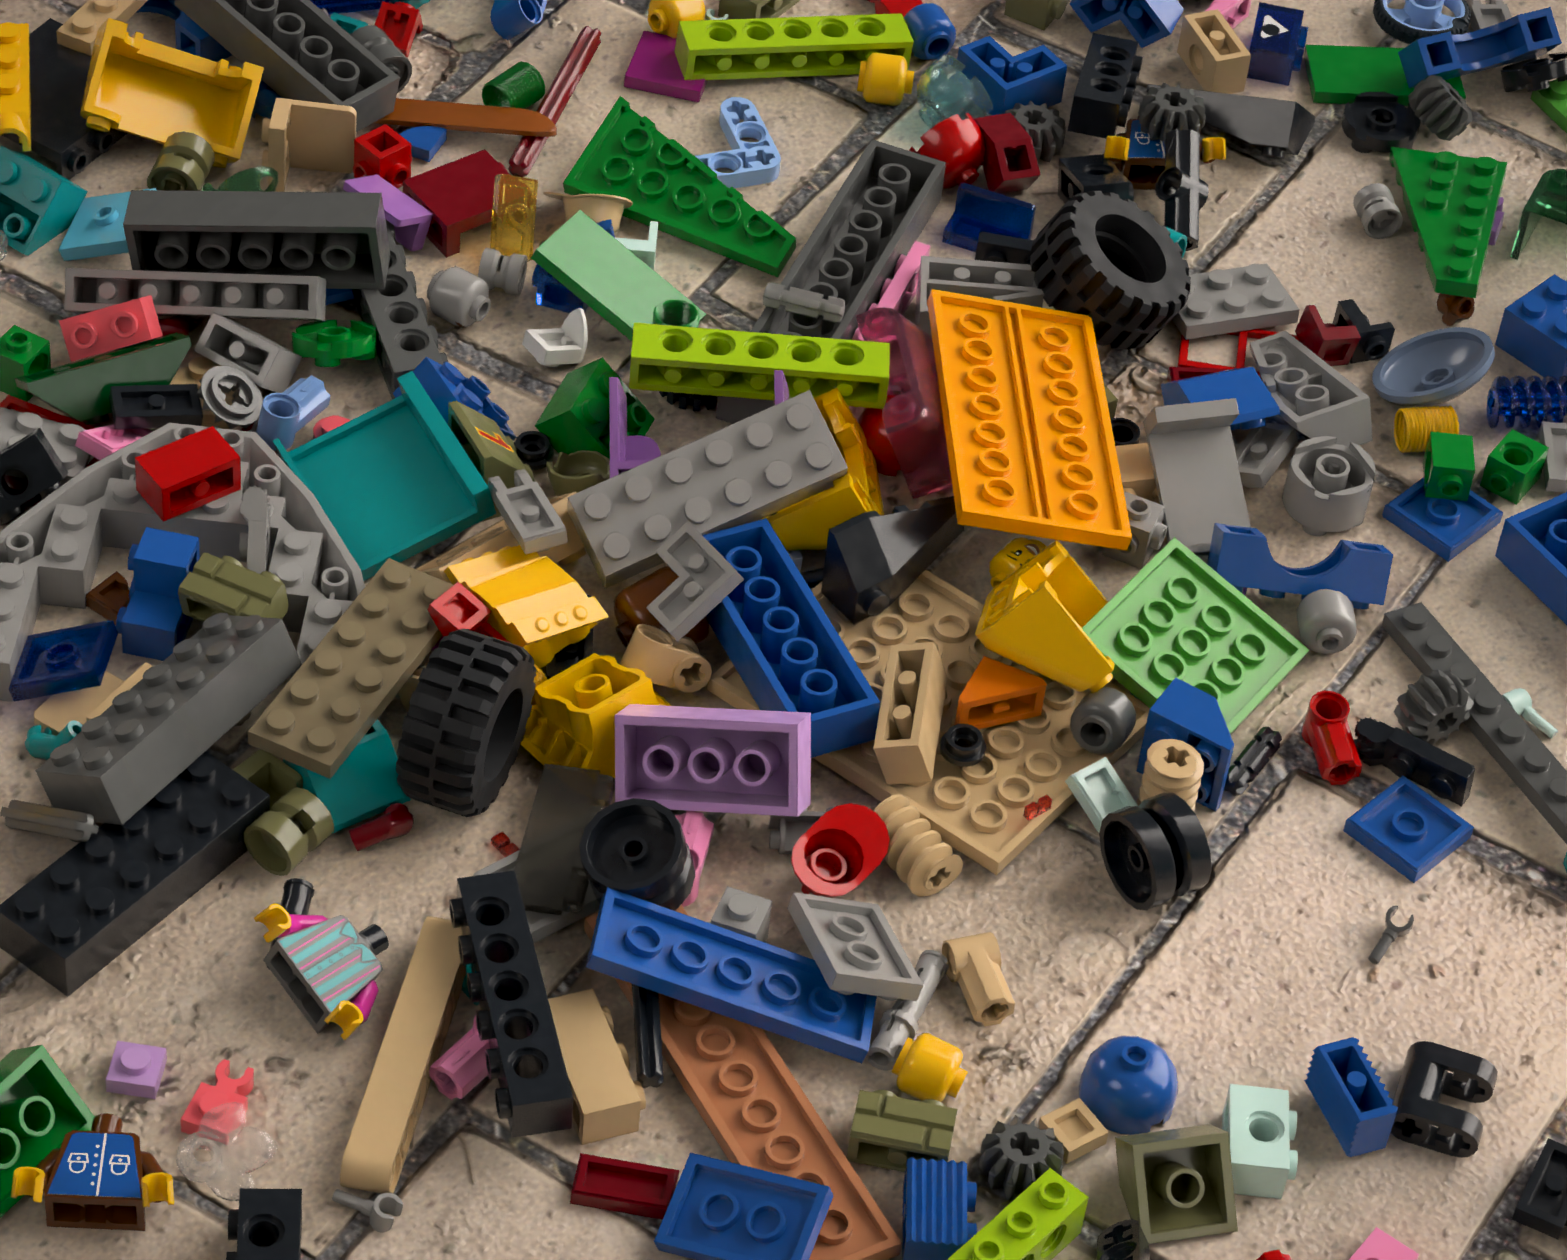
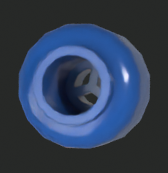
M924 3L908 11L904 19L914 41L912 48L914 56L921 60H934L945 56L955 42L956 29L944 10L934 3Z

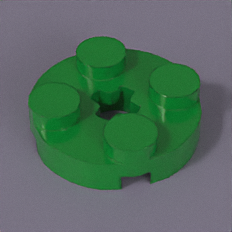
M337 320L305 323L296 327V333L292 332V350L294 353L302 356V358H315V365L319 367L338 366L341 364L340 359L353 358L356 360L373 359L376 357V327L372 324L350 320L351 328L337 326Z

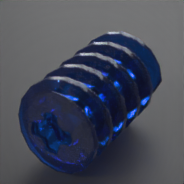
M1548 375L1542 380L1538 376H1530L1526 381L1521 376H1514L1510 381L1505 376L1496 377L1487 396L1486 410L1489 427L1495 429L1498 425L1499 417H1503L1507 429L1514 426L1516 417H1519L1522 428L1530 426L1532 416H1535L1539 428L1542 421L1547 422L1548 416H1551L1552 422L1563 423L1564 416H1567V375L1561 376L1558 380L1552 375Z

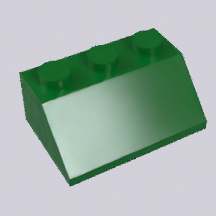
M43 1045L12 1050L0 1061V1218L24 1196L20 1195L16 1198H11L14 1170L19 1167H36L53 1149L61 1148L65 1134L72 1130L91 1131L92 1121L95 1117Z

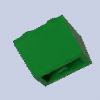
M603 357L567 373L535 424L538 431L549 438L550 443L558 454L560 452L571 454L580 450L598 451L610 460L609 377L619 378L627 396V436H645L655 420Z

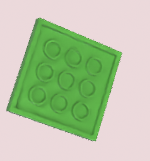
M1175 537L1082 627L1083 631L1104 656H1109L1114 662V670L1111 672L1113 678L1149 708L1153 706L1176 677L1216 697L1230 735L1234 733L1309 652L1305 645Z

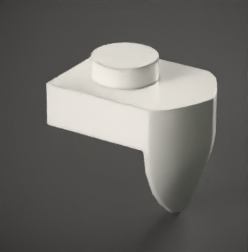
M578 308L572 311L564 320L561 328L527 329L522 345L536 358L538 363L546 367L581 363L588 341V328L584 310Z

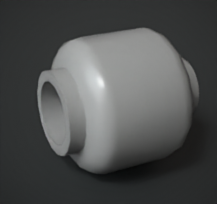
M454 266L445 271H439L428 285L427 298L432 313L458 327L465 328L471 326L476 321L483 320L490 310L491 300L489 299V288L486 281L460 267Z
M1319 589L1301 600L1297 608V621L1300 638L1308 649L1316 653L1333 654L1344 650L1353 642L1357 628L1353 605L1348 596L1340 591Z

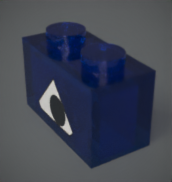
M1259 2L1249 50L1251 59L1247 78L1289 86L1292 71L1300 72L1309 28L1301 26L1303 10Z

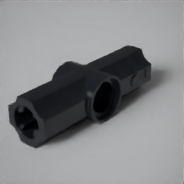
M1175 129L1166 133L1165 170L1158 177L1155 191L1158 198L1165 201L1164 226L1186 235V251L1198 248L1199 210L1205 205L1209 190L1206 182L1199 179L1200 134L1192 129Z

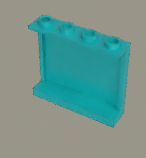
M413 371L397 378L402 393L401 396L289 452L286 451L279 438L273 440L276 452L281 460L316 497L361 569L363 581L373 577L388 558L401 563L496 514L488 485Z

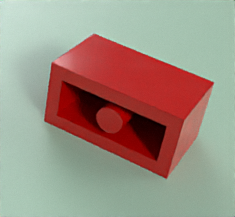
M211 426L135 457L136 490L164 522L241 490V459L214 426Z

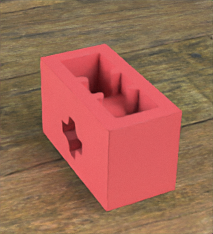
M151 295L59 320L71 362L163 336Z

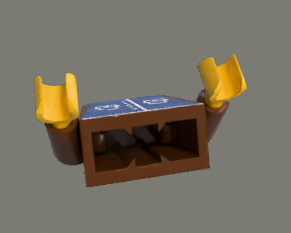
M1139 115L1137 119L1127 121L1125 133L1106 137L1104 158H1108L1114 165H1118L1121 162L1120 172L1131 181L1133 190H1155L1158 177L1165 170L1164 141L1161 140L1151 141L1150 135L1141 131ZM1208 137L1201 139L1199 166L1211 163L1215 159H1226L1225 138Z
M104 1113L93 1118L91 1131L72 1130L65 1134L61 1148L53 1149L36 1167L16 1168L13 1173L11 1198L27 1195L33 1197L34 1202L40 1203L42 1202V1195L45 1193L47 1227L145 1231V1207H150L152 1202L160 1203L163 1201L168 1202V1205H174L173 1177L168 1173H164L153 1154L141 1151L140 1137L138 1135L122 1132L123 1123L118 1116Z

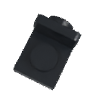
M1353 299L1338 301L1332 324L1335 327L1355 325L1361 336L1350 363L1383 358L1390 350L1395 332L1392 323L1370 325L1368 317L1361 312Z

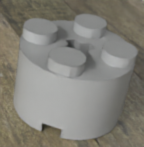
M1318 436L1301 442L1295 449V453L1290 460L1282 501L1286 511L1293 519L1302 524L1303 530L1312 536H1323L1327 532H1341L1363 523L1374 483L1375 463L1368 452L1355 443L1350 442V446L1347 447L1337 444V437Z

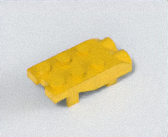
M5 22L0 24V135L7 133L17 134L19 136V143H22L23 151H31L29 23L15 24Z

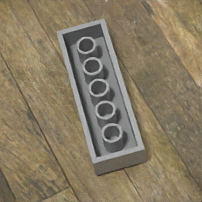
M808 390L569 496L567 511L605 589L664 563L655 551L687 521L702 535L757 521L833 487L834 480L846 475L848 466L811 391Z

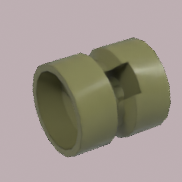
M176 132L169 136L147 178L148 188H156L163 191H201L215 162V154L211 145L204 138L190 132Z
M296 787L286 792L273 804L270 811L264 812L247 827L244 832V842L249 853L261 867L272 874L284 876L288 875L306 858L308 852L314 851L332 834L334 822L329 810L317 796L306 789Z

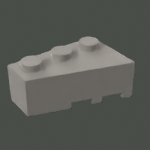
M921 256L916 289L915 348L933 346L927 306L931 289L1042 308L1044 293L1035 284L1034 274L1036 272L1031 271V265Z

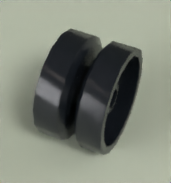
M1158 794L1143 800L1139 806H1127L1111 812L1102 820L1099 837L1101 854L1106 870L1116 890L1135 909L1149 910L1168 902L1173 896H1184L1202 889L1209 882L1212 870L1211 853L1205 832L1194 811L1185 800L1176 794Z
M638 798L614 802L598 812L584 828L579 845L581 862L590 880L594 896L599 903H601V899L608 887L675 911L691 893L695 879L693 857L686 843L680 822L667 807L654 800Z

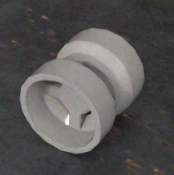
M1380 183L1370 184L1357 192L1353 205L1369 237L1384 239L1392 236L1399 230L1403 222L1402 214L1398 206L1394 204L1393 195L1386 185Z
M485 248L480 260L478 277L486 281L489 290L498 287L503 288L507 294L519 296L525 282L527 256L516 253L505 256L501 255L499 250Z

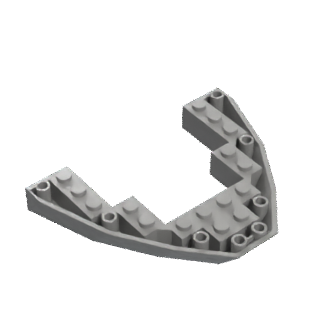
M168 423L83 469L0 532V700L13 702L40 605L86 609V594L91 591L103 546L131 549L132 544L140 543L146 527L199 537L200 557L204 552H207L219 558L227 555L237 559L239 562H247V560L240 559L239 555L240 533H248V522L240 512V503L243 502L241 500L243 497L242 493L245 492V489H249V486H260L262 490H265V494L268 495L267 498L270 499V566L268 572L276 575L285 584L289 607L282 620L288 632L300 633L296 652L302 664L365 588L361 569L314 494L257 432L215 428L240 456L241 490L163 522L136 490L135 457L208 428L205 426Z

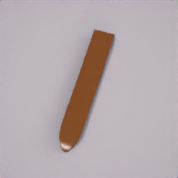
M396 98L392 113L374 122L377 124L413 127L436 126L446 128L447 130L522 136L555 137L557 135L556 125L550 118L537 111L523 108Z

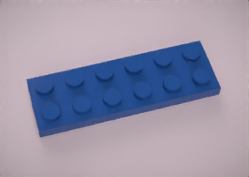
M607 887L601 899L586 968L862 1064L869 1051L877 996L860 993L852 995L840 994L829 988L813 959Z

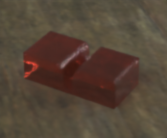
M1046 794L1039 798L1037 803L1032 802L1026 805L1023 816L1030 821L1050 810L1052 799Z
M503 831L491 838V844L504 857L520 850L513 842L510 843L509 837Z

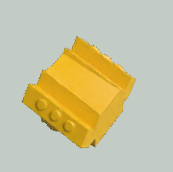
M520 545L514 547L506 546L494 553L491 551L484 553L478 558L470 557L462 560L461 563L448 566L444 570V573L453 585L457 582L461 583L492 611L487 623L510 643L527 650L532 656L534 664L539 668H543L550 663L554 655L569 644L583 640L589 634L590 629L597 625V622L609 618L595 596L588 597L579 583L547 556L540 557L537 552L525 555Z
M594 653L535 686L534 696L536 704L532 706L530 717L525 727L526 732L520 744L573 794L593 801L601 782L615 787V714L629 704L672 705L653 689L651 678L646 677L643 670L624 667L612 656H600Z

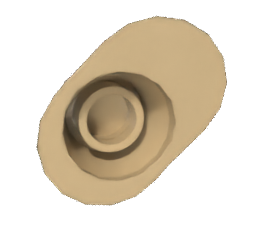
M543 193L548 197L563 201L566 221L577 211L581 210L596 223L611 219L614 233L619 229L623 210L633 205L631 200L615 195Z

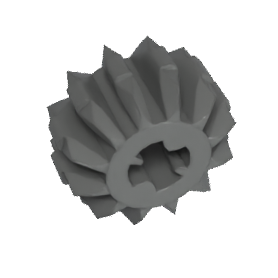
M1430 75L1425 81L1422 80L1414 87L1415 90L1408 95L1410 107L1415 111V115L1439 139L1452 140L1456 135L1459 136L1466 130V126L1473 121L1471 108L1459 95L1458 91L1442 77Z
M1163 83L1161 88L1150 87L1148 94L1143 96V101L1140 102L1138 114L1140 115L1141 131L1149 134L1151 141H1164V145L1166 133L1175 129H1192L1200 134L1206 119L1205 107L1203 105L1204 98L1195 96L1194 89L1185 90L1180 88V84L1176 87H1170Z
M1030 101L1026 106L1015 103L1013 109L1005 111V113H1011L1032 137L1037 161L1041 159L1045 162H1050L1052 156L1060 155L1064 145L1066 126L1065 120L1059 116V110H1048L1046 103L1039 106L1034 105Z
M1437 669L1432 671L1428 677L1422 674L1416 683L1408 684L1407 692L1397 698L1399 704L1396 706L1394 714L1404 731L1433 745L1440 738L1447 740L1450 733L1460 730L1459 725L1469 719V710H1471L1474 702L1466 686L1457 676H1454L1450 671L1441 672Z
M1016 1115L1010 1122V1126L997 1121L992 1129V1133L986 1134L980 1149L982 1155L979 1167L981 1175L988 1177L989 1189H1005L1004 1193L1008 1200L1014 1193L1021 1194L1049 1168L1062 1176L1064 1149L1063 1143L1055 1141L1054 1128L1040 1130L1037 1118L1030 1124H1023Z

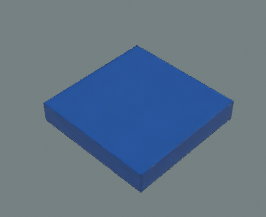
M1423 477L1386 504L1382 517L1449 562L1501 522L1503 512L1471 490L1467 501L1425 497Z
M1402 776L1349 817L1345 822L1343 831L1411 882L1415 883L1470 839L1474 827L1405 776Z

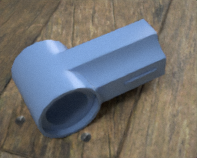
M311 375L306 379L300 378L283 393H271L265 396L262 401L256 432L272 450L276 451L273 440L279 438L285 449L290 448L294 443L296 432L328 407L331 395L326 391L324 382Z

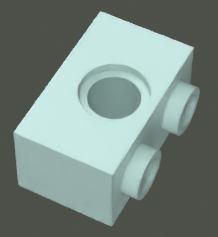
M1230 1084L1222 1113V1130L1227 1131L1229 1135L1234 1194L1282 1199L1286 1181L1295 1180L1298 1152L1297 1150H1290L1289 1140L1294 1141L1297 1111L1289 1110V1090Z

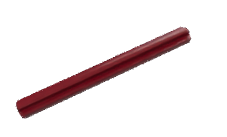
M589 26L582 28L537 109V112L550 118L555 125L601 43V32L598 28L592 29ZM522 136L509 159V172L512 175L518 174L520 177L527 176L548 137Z

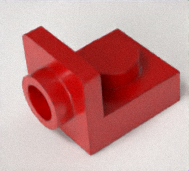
M382 1L374 26L381 28L393 41L394 45L408 58L415 34L421 33L423 23L420 10L415 9L412 5L404 2L392 4Z

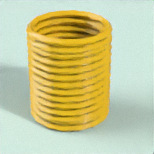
M1451 405L1399 408L1395 414L1394 438L1396 446L1401 453L1425 452L1430 432L1459 434L1458 416Z

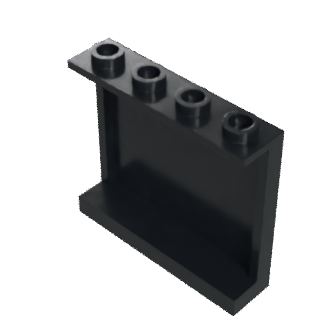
M50 18L29 34L31 151L57 163V173L70 180L76 174L81 173L87 165L101 154L106 153L111 146L128 133L110 128L109 132H104L86 126L87 119L80 116L91 56L58 44L57 30L63 24ZM2 134V136L22 146V143H19V136L17 134Z

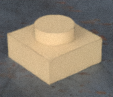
M1080 1098L1040 1117L1038 1124L1040 1130L1054 1128L1055 1141L1063 1143V1161L1066 1164L1105 1145L1109 1133Z

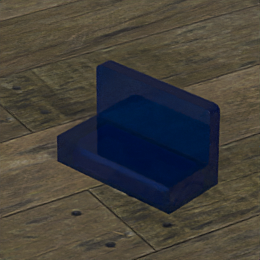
M961 183L957 191L955 211L944 228L942 242L976 252L979 232L982 231L1031 240L1036 206L967 183Z

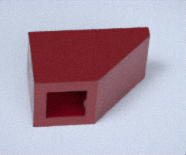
M1011 113L974 118L985 141L986 150L983 170L989 194L996 195L1027 190L1041 175L1032 137Z

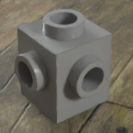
M1125 491L1124 496L1132 540L1127 551L1104 547L1102 555L1142 569L1153 550L1160 549L1166 536L1167 525L1162 524L1165 506Z

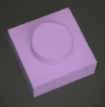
M117 1041L106 1076V1092L156 1099L167 1062L166 1048Z

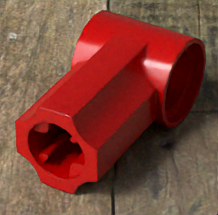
M1324 690L1312 696L1302 725L1301 735L1304 741L1313 748L1322 779L1328 780L1331 785L1347 784L1351 779L1360 776L1362 764L1347 721L1350 712L1349 703L1341 694Z

